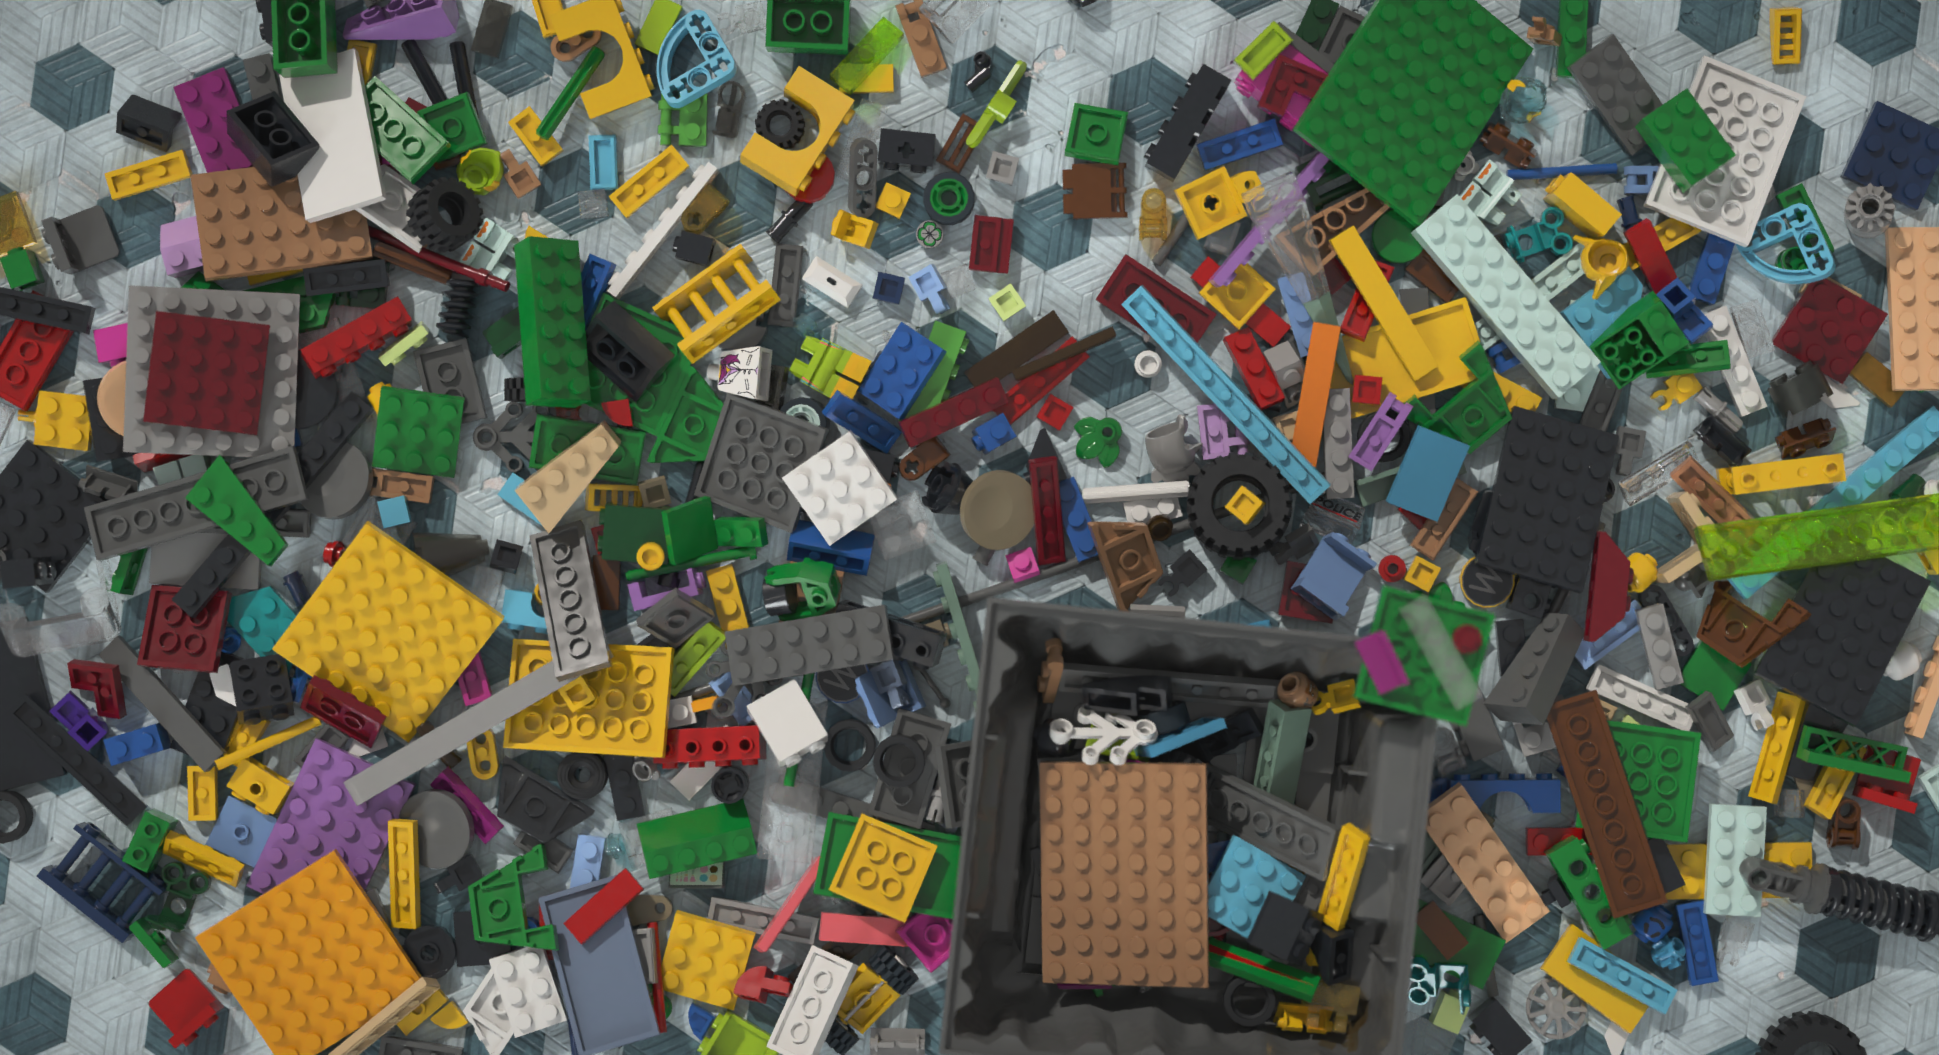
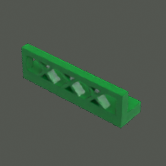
M1807 725L1803 727L1796 755L1797 758L1813 764L1909 783L1911 772L1903 769L1908 751L1906 746ZM1811 733L1819 734L1824 742L1816 749L1807 748ZM1843 739L1849 749L1840 755L1836 754L1831 745ZM1866 744L1870 745L1874 754L1865 760L1861 759L1857 750ZM1890 750L1898 751L1894 766L1887 765L1882 757Z

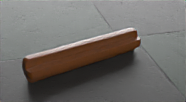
M377 242L374 247L373 256L378 259H387L388 263L442 284L451 279L452 270L382 242Z

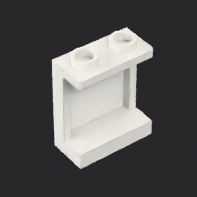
M795 679L747 705V713L752 721H755L776 757L780 768L785 765L791 767L802 760L801 756L808 752L814 754L826 746L828 734Z

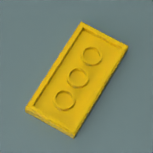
M1569 924L1540 969L1625 1032L1631 1034L1649 1006L1566 962L1578 937H1582L1598 946L1593 938L1574 924Z

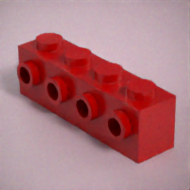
M397 296L302 348L301 356L315 379L320 376L325 378L336 372V367L343 363L351 364L361 358L363 352L369 349L374 351L382 347L386 343L385 340L392 336L397 338L410 330L409 327L412 326V319Z
M757 725L671 729L667 731L665 758H653V763L662 764V769H679L680 763H689V768H704L705 762H715V767L732 766V761H742L743 766L758 765V760L767 759L766 740Z

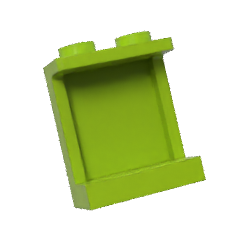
M729 1009L725 1015L718 1014L711 1026L715 1029L710 1039L705 1036L697 1049L701 1055H778V1052L766 1047L771 1037L770 1033Z

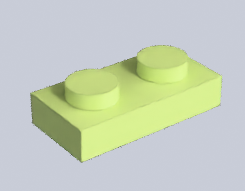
M421 321L380 352L378 359L384 366H387L389 363L396 365L406 357L404 353L412 346L416 349L428 340L426 337L429 334L428 327Z

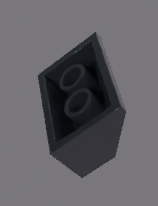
M275 91L227 110V134L271 187L296 177L320 148V144Z
M615 301L599 312L585 331L588 360L635 402L659 378L675 356Z

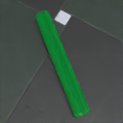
M596 46L591 48L536 129V134L540 138L549 140L605 57L603 50Z

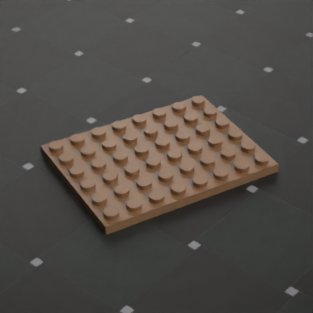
M1041 761L1039 768L1043 983L1208 988L1207 764L1125 762L1123 765H1115L1112 762H1097L1094 765H1088L1084 762Z

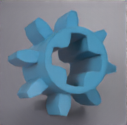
M1666 934L1662 940L1651 945L1653 947L1651 949V957L1655 964L1662 968L1668 966L1672 970L1680 966L1681 961L1685 960V946L1677 937L1669 938Z

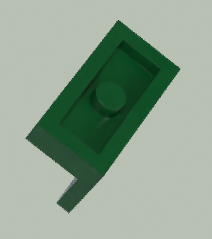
M519 306L483 331L484 337L492 346L491 350L499 359L504 358L521 345Z

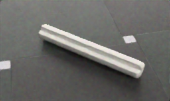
M1186 480L1091 487L1082 490V498L1085 504L1188 497L1190 484Z

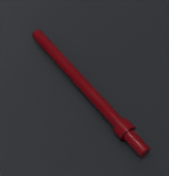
M368 225L370 238L475 280V283L484 287L491 286L507 292L510 288V282L493 276L491 271L483 268L476 269L424 247L417 253L393 235Z

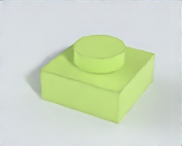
M1011 283L988 298L1003 322L1026 307Z

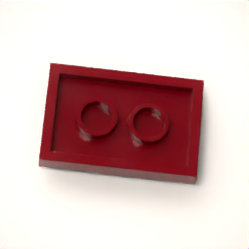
M315 675L308 684L300 706L304 711L369 748H372L377 741L387 717L376 707L364 704L353 694L343 692L336 688L329 680L321 679Z

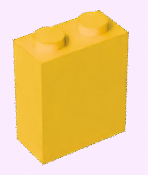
M1572 172L1565 176L1560 174L1545 188L1548 194L1543 200L1551 207L1559 208L1563 212L1564 217L1589 238L1604 236L1622 215Z

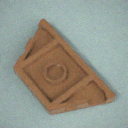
M1088 522L1087 524L1117 610L1130 612L1127 610L1130 604H1133L1138 597L1141 599L1148 591L1149 586L1155 583L1163 574L1148 526L1141 522Z

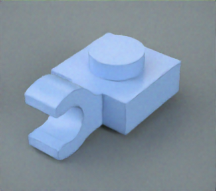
M930 264L908 277L920 300L925 301L929 299L936 314H942L951 309L947 300L940 293L947 287L934 264Z

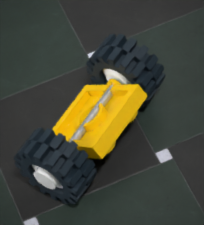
M882 945L868 961L877 973L864 963L858 967L825 1042L840 1055H845L859 1041L858 1035L849 1027V1024L863 1034L919 979L912 968L886 945Z

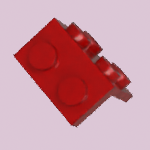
M191 969L183 970L149 1001V1007L174 1034L168 1042L175 1049L182 1044L187 1047L199 1037L196 1032L203 1026L207 1029L219 1019L217 1013L224 1008L222 1003Z

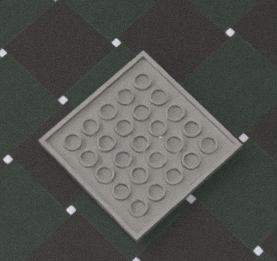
M129 285L123 452L257 457L287 447H295L300 294ZM156 311L270 325L258 435L143 422Z

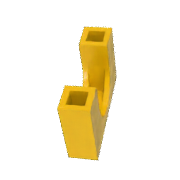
M588 0L549 15L560 42L589 31H602L613 36L622 49L623 63L618 75L606 84L580 93L590 119L652 97L650 91L655 89L650 75H644L640 65L645 62L640 49H634L630 39L635 36L630 23H624L620 15L621 12L625 11L621 0Z
M798 66L786 84L784 97L812 114L819 127L817 139L805 149L789 151L778 147L755 132L740 154V163L795 197L800 190L804 192L812 180V177L809 175L814 168L820 169L827 157L824 153L828 146H835L841 136V133L838 131L843 124L848 125L856 112L853 110L855 100Z

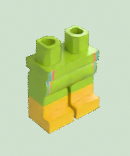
M806 336L801 349L812 354L813 357L809 365L795 358L789 371L801 379V383L830 399L837 390L854 399L859 386L836 375V373L839 372L861 384L872 361L824 338L819 340L815 337Z

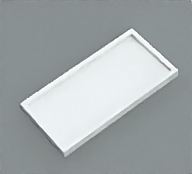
M355 48L337 53V74L284 78L279 74L285 104L320 144L318 151L297 174L305 219L309 223L387 200L359 52Z

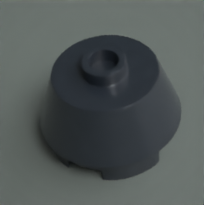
M944 461V466L941 468L935 466L929 473L925 481V485L929 487L927 495L922 497V503L930 508L933 513L958 515L960 514L963 495L973 480L957 463L951 464Z

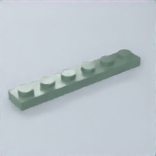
M947 561L936 564L937 571L933 572L937 588L942 586L946 596L941 598L945 614L951 613L954 622L949 624L953 640L959 638L962 649L957 650L961 666L967 664L970 675H966L965 679L969 692L975 690L977 697L980 668ZM976 701L973 702L974 708H976Z

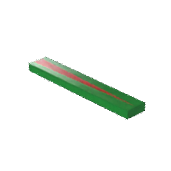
M1209 937V966L1307 1002H1312L1321 977Z

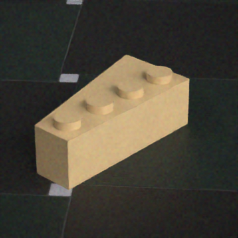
M604 420L517 486L515 492L548 533L552 531L616 451L621 440Z

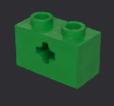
M155 808L145 811L122 861L146 873L155 870L163 855L165 837L170 830L174 831L179 820Z

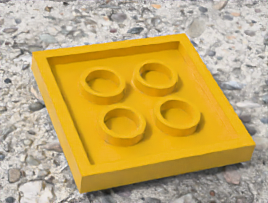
M861 814L829 891L905 923L938 846Z
M677 910L661 965L663 990L734 1010L738 996L733 991L737 980L746 970L756 932Z

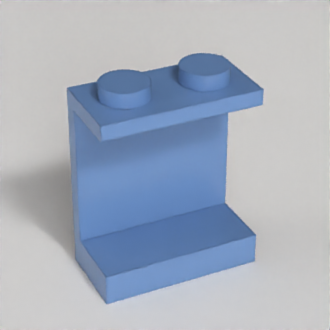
M1332 532L1322 538L1291 590L1333 620H1337L1346 615L1349 610L1346 603L1366 571L1375 568L1377 563L1370 559L1371 555L1368 552L1352 546L1347 537L1340 533Z

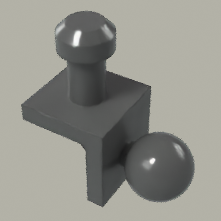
M1724 548L1711 555L1709 560L1702 561L1693 567L1690 572L1687 571L1675 579V586L1681 591L1692 590L1696 598H1702L1706 586L1711 582L1728 581L1726 578L1729 575L1721 563L1726 557V550Z

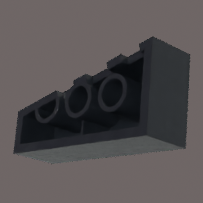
M1202 64L1197 74L1192 72L1185 84L1188 91L1184 98L1178 96L1171 108L1175 112L1170 122L1165 119L1157 133L1161 135L1157 145L1151 143L1144 155V158L1148 159L1145 167L1174 182L1231 83V79L1205 64Z

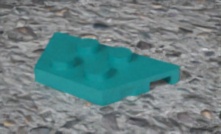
M272 586L231 597L227 621L255 652L262 657L278 654L272 648L297 616V613ZM285 659L288 677H290V670L292 668L293 663Z

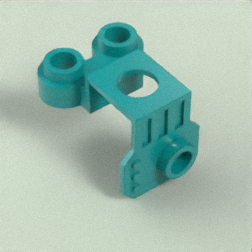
M1549 207L1541 213L1540 222L1518 231H1515L1512 225L1507 227V233L1504 234V238L1513 260L1518 261L1519 264L1525 262L1524 257L1548 248L1556 255H1564L1572 249L1573 240L1571 236L1563 232L1558 233L1557 230L1564 221V214L1559 208ZM1548 214L1555 216L1553 224L1547 222L1546 217ZM1520 235L1531 237L1532 246L1529 250L1524 251L1521 249L1518 240ZM1557 240L1564 242L1563 249L1556 248L1555 242Z
M1415 957L1412 959L1410 980L1414 982L1409 988V1000L1416 1005H1424L1429 1001L1430 997H1437L1439 988L1458 989L1460 1013L1464 1014L1466 1007L1471 1006L1468 965L1435 963L1434 968H1429V964L1424 958ZM1448 970L1456 971L1460 979L1457 982H1449L1445 979L1444 973Z

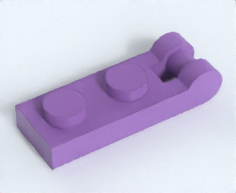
M1389 392L1348 456L1371 472L1413 408L1411 404L1407 402L1404 404L1397 400V396L1392 392ZM1389 408L1399 413L1395 420L1385 415Z

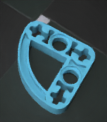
M702 10L691 11L682 17L670 29L659 50L657 59L658 84L666 102L673 108L686 106L731 80L737 73V65L709 16ZM697 19L702 22L706 31L703 34L700 33L694 23ZM690 33L706 61L671 81L670 69L674 53L683 38ZM715 39L718 41V46L715 50L706 51L704 49V45L708 40ZM723 62L728 68L725 72L720 68V64ZM709 69H712L716 78H712L710 72L708 71ZM705 75L707 76L706 84L701 87L693 85V80L696 76ZM685 83H688L692 92H688L684 85ZM677 90L680 92L681 97L676 99L672 92Z
M1802 203L1794 204L1758 221L1752 238L1755 239L1752 240L1753 245L1751 247L1747 246L1745 248L1736 244L1743 258L1757 272L1769 279L1782 283L1806 284L1816 282L1832 275L1836 268L1833 255L1813 212L1807 205ZM1799 211L1806 214L1804 216L1805 221L1801 223L1798 220H1794L1797 218L1796 213ZM1787 217L1792 228L1788 229V225L1783 218ZM1774 222L1780 223L1782 225L1781 232L1776 236L1768 235V226ZM1761 229V233L1766 238L1765 241H1762V239L1758 237L1760 236V234L1757 232L1758 230ZM1809 234H1816L1819 238L1818 243L1811 248L1804 246L1805 237ZM1794 235L1808 269H1781L1766 263L1755 253ZM1818 252L1825 262L1829 261L1825 264L1826 269L1823 271L1820 268H1815L1819 264L1814 254Z

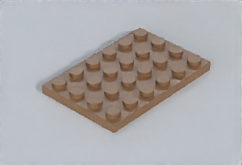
M255 167L190 175L206 282L373 260L367 218L358 211L351 210L313 223H309L305 219L298 175L273 187L267 183Z

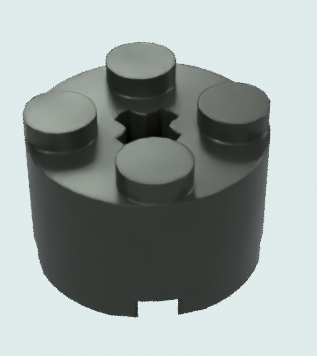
M1811 360L1796 367V370H1794L1795 374L1789 377L1784 373L1770 380L1769 384L1771 387L1767 390L1783 419L1787 418V411H1790L1792 415L1797 414L1821 402L1822 394L1826 393L1827 397L1833 394L1819 365H1813Z

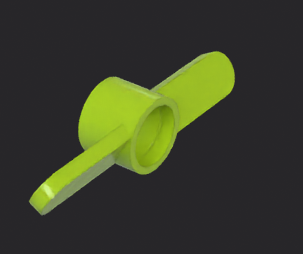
M1022 60L1016 62L1000 89L997 90L985 108L984 113L966 139V144L970 148H975L979 145L994 120L1002 124L1017 101L1010 97L1026 71V62Z

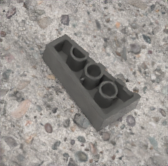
M1546 613L1483 704L1500 721L1544 725L1584 637V630L1569 614Z

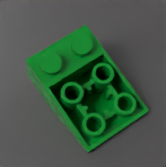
M1652 291L1629 306L1589 347L1620 390L1689 344V341L1662 301Z

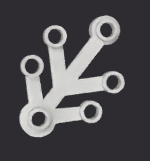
M1084 706L1078 709V722L1084 725L1093 724L1097 728H1073L1072 724L1066 719H1056L1050 726V737L1056 744H1065L1070 739H1099L1092 746H1087L1083 749L1082 761L1088 765L1096 764L1099 761V754L1118 739L1128 740L1121 746H1115L1111 749L1110 761L1115 765H1123L1127 760V754L1139 745L1153 744L1158 737L1155 724L1149 720L1134 721L1125 714L1105 712L1104 719L1096 714L1094 710L1084 709ZM1121 724L1125 728H1117L1114 725Z

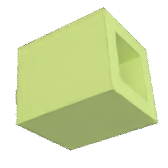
M1441 989L1429 1020L1436 1026L1459 1034L1470 1007H1466L1465 1013L1461 1014L1459 992L1454 989H1450L1449 992Z

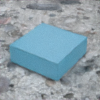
M406 495L377 502L383 528L412 522Z

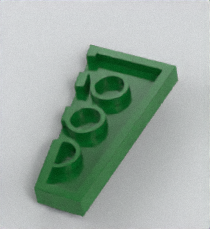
M219 455L185 498L265 564L272 566L287 548L288 543L269 517L261 510L255 498L244 487L238 475L230 468L224 456Z

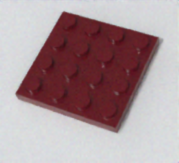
M156 311L143 422L258 435L270 325Z

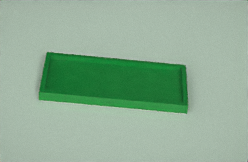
M832 812L828 813L813 894L852 901L829 891V888L859 821V817ZM883 822L938 846L910 912L953 920L962 836Z

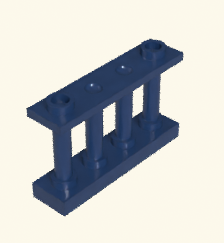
M91 822L76 824L73 829L81 835L58 866L49 865L43 867L36 877L123 944L134 936L129 926L154 892L159 896L168 892L166 891V882H164L162 876L155 872H152V874L150 872L146 873L123 862L122 859L125 853L100 834L102 832L101 829ZM91 842L102 851V854L81 881L74 883L67 877V871ZM113 859L124 870L104 896L96 900L89 894L88 888L109 861ZM134 876L146 886L123 916H117L110 911V905L131 877Z

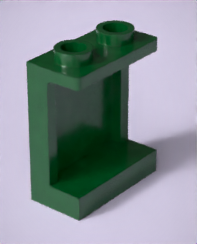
M607 502L605 509L600 508L599 525H604L603 536H598L597 552H602V560L637 562L639 548L647 542H654L663 548L665 553L663 564L668 565L669 557L661 512L673 507L662 506L661 508L617 505L613 504V502Z

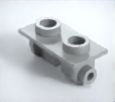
M871 1028L870 1055H925V1029Z

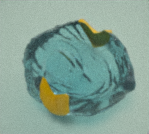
M1527 76L1511 80L1500 97L1501 119L1523 124L1530 123L1534 117L1541 115L1547 104V87L1539 79Z

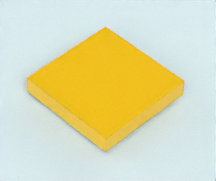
M1248 263L1245 266L1240 264L1234 272L1237 275L1227 287L1222 285L1216 288L1208 282L1198 293L1238 330L1276 290Z

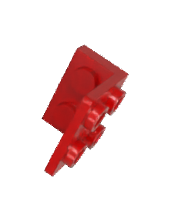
M1870 745L1866 747L1867 751L1863 756V760L1874 754ZM1890 750L1882 757L1885 763L1894 766L1898 752ZM1906 755L1903 769L1911 772L1909 783L1858 773L1852 795L1915 814L1918 803L1911 802L1909 799L1921 759Z

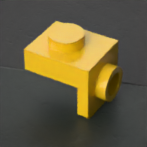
M840 209L832 222L831 235L844 242L870 249L879 224Z

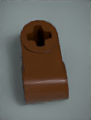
M935 436L920 443L912 452L906 455L901 460L899 472L905 480L915 481L930 469L938 466L951 454L939 438ZM909 461L911 464L916 462L918 464L916 468L918 473L909 472L907 474L905 472L907 468L906 462Z
M1843 796L1831 820H1828L1826 831L1828 848L1833 849L1836 846L1851 847L1852 850H1858L1861 840V807L1856 801ZM1848 803L1850 805L1849 813L1841 816L1840 809L1842 805Z

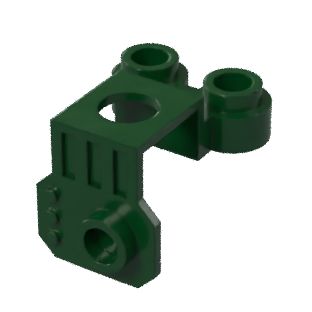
M171 862L166 864L161 871L162 879L168 884L166 891H169L162 912L157 916L151 914L145 916V920L150 922V927L160 931L169 929L173 932L181 933L186 929L184 926L187 924L197 898L196 894H202L209 890L211 878L202 871L191 874L189 878L185 877V867L179 862ZM172 868L179 870L178 877H174L171 874ZM198 877L204 879L205 885L203 887L197 885ZM175 898H181L186 902V909L181 914H177L171 909V902Z

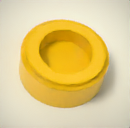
M654 542L643 544L637 552L638 564L648 571L658 569L665 559L663 548Z

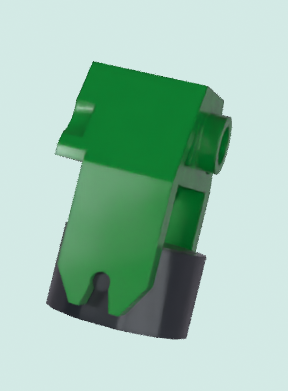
M806 557L803 562L776 565L766 571L768 576L764 577L762 594L765 608L770 616L778 615L779 619L783 622L820 616L837 604L841 584L834 564L813 561L811 558ZM797 582L801 583L807 601L798 602Z

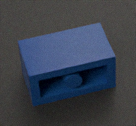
M160 723L103 740L111 766L170 749L171 745L168 731Z

